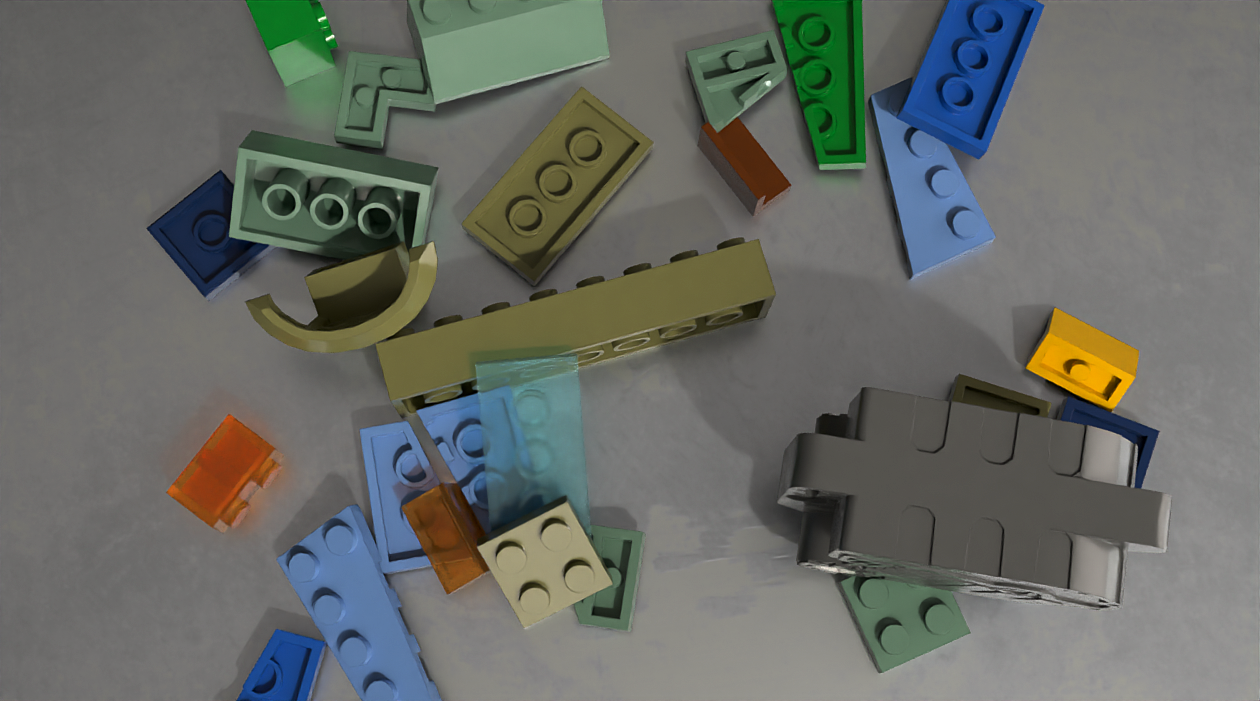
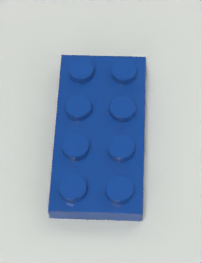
M946 0L896 118L979 160L987 152L1045 5L1036 0Z

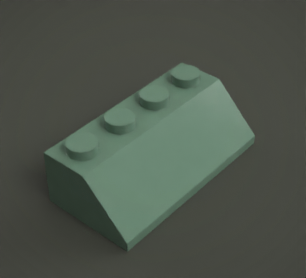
M407 0V25L434 104L609 59L610 56L602 0Z
M252 130L238 147L229 237L344 260L404 241L409 254L410 248L425 243L439 167Z

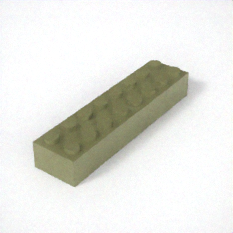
M742 237L733 238L718 244L717 250L699 255L697 250H690L671 257V263L652 268L650 263H642L629 267L623 271L624 276L605 281L604 276L590 277L576 284L577 289L559 294L556 289L543 290L532 294L529 297L530 302L512 307L509 302L495 303L481 310L482 315L464 320L461 315L444 317L434 322V328L415 333L413 328L401 329L394 335L386 338V341L375 344L390 401L400 417L405 418L416 415V410L508 384H510L511 388L765 318L776 296V292L760 241L756 239L745 242V239Z

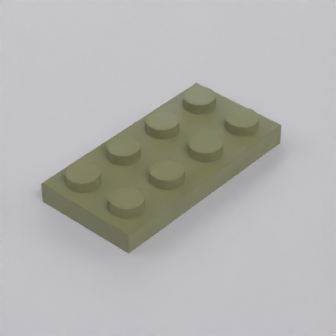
M581 86L461 223L462 228L533 286H536L653 149L654 142Z

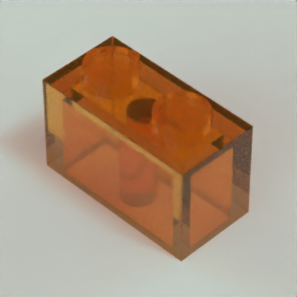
M228 414L166 493L210 527L224 533L228 527L232 529L237 527L247 516L251 509V505L248 502L260 487L266 489L277 478L282 469L279 462L284 455L232 415Z

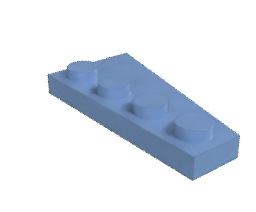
M912 77L870 95L868 100L880 156L884 159L888 176L886 182L890 198L893 197L898 218L897 228L900 241L904 244L908 262L906 266L910 280L988 245L996 238L948 145L896 118L911 84Z
M510 384L416 410L486 534L544 506Z

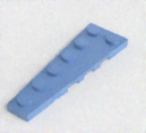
M358 504L347 506L276 559L362 701H442L434 681L427 678L417 654L421 650L414 634L409 635L398 610L402 605L395 589H390L379 565V562L383 560Z

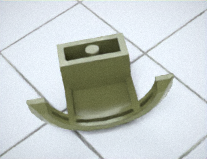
M402 241L313 270L304 278L318 316L308 325L299 323L283 313L273 302L270 293L247 300L245 303L254 320L268 334L288 346L307 352L339 353L365 348L397 333L415 319L426 304L437 276L438 257L435 243L431 241L410 248L408 254L406 245Z

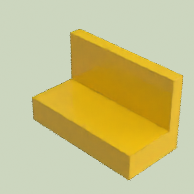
M1054 307L1049 317L1046 332L1029 356L1025 368L1102 409L1112 412L1136 378L1139 350Z

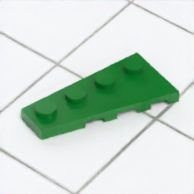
M771 0L819 170L866 169L862 0Z

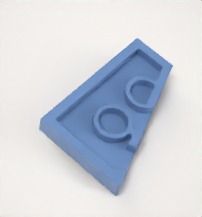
M402 421L359 429L376 545L383 560L379 562L383 574L480 558L410 423Z

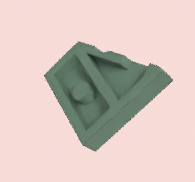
M774 30L686 51L685 62L705 122L709 121L717 133L778 85L787 75V65Z
M583 524L610 572L613 584L574 603L579 623L587 626L631 632L646 534L641 531Z

